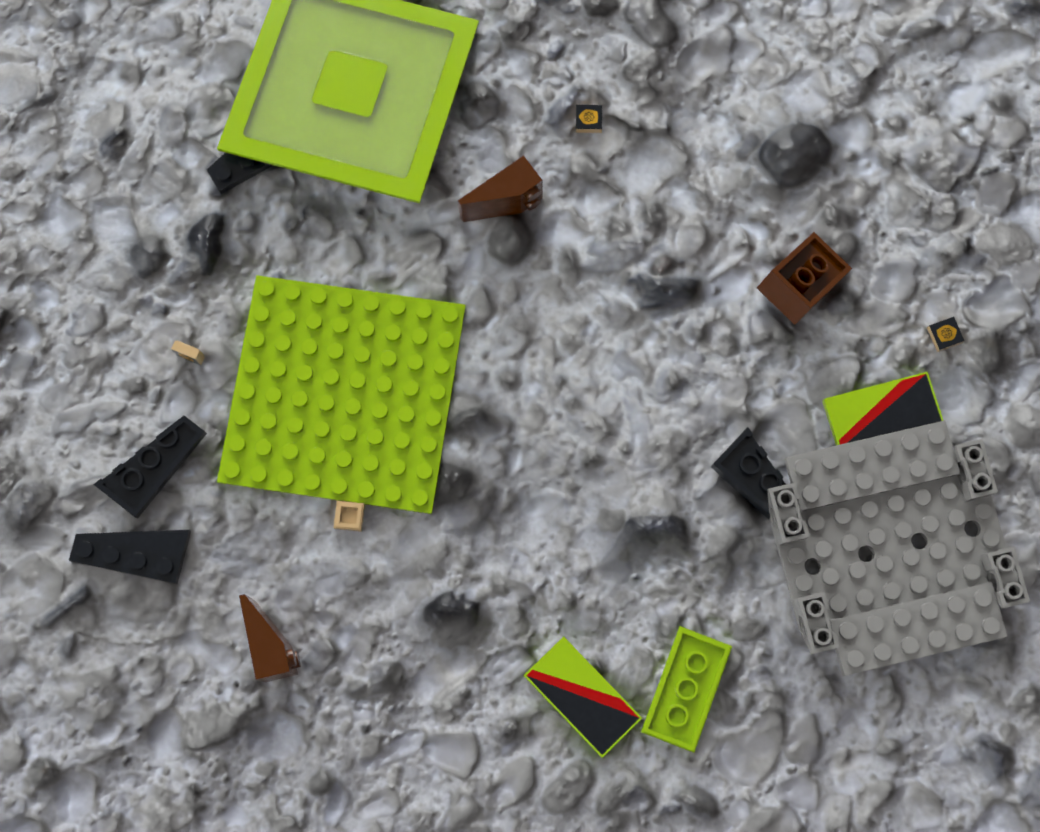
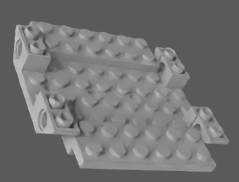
M944 420L789 456L784 459L790 484L767 489L770 523L797 625L811 654L835 649L842 676H847L1008 637L999 606L1002 609L1030 602L1015 548L1006 547L991 496L998 493L983 439L958 444L953 449L946 421ZM967 522H973L977 526L978 532L975 537L966 534L964 527ZM914 534H919L924 538L925 546L923 549H916L912 545L911 539ZM861 547H867L871 550L872 558L869 562H864L859 558L858 551ZM808 559H813L818 563L819 570L817 574L811 575L806 572L805 562Z

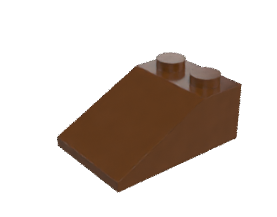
M523 155L458 200L460 219L463 222L520 214L527 209L531 211L543 199V180Z
M813 232L771 270L757 286V289L796 325L852 268Z
M245 594L239 595L256 680L270 682L298 675L297 668L301 667L298 651L293 650V647L254 599Z

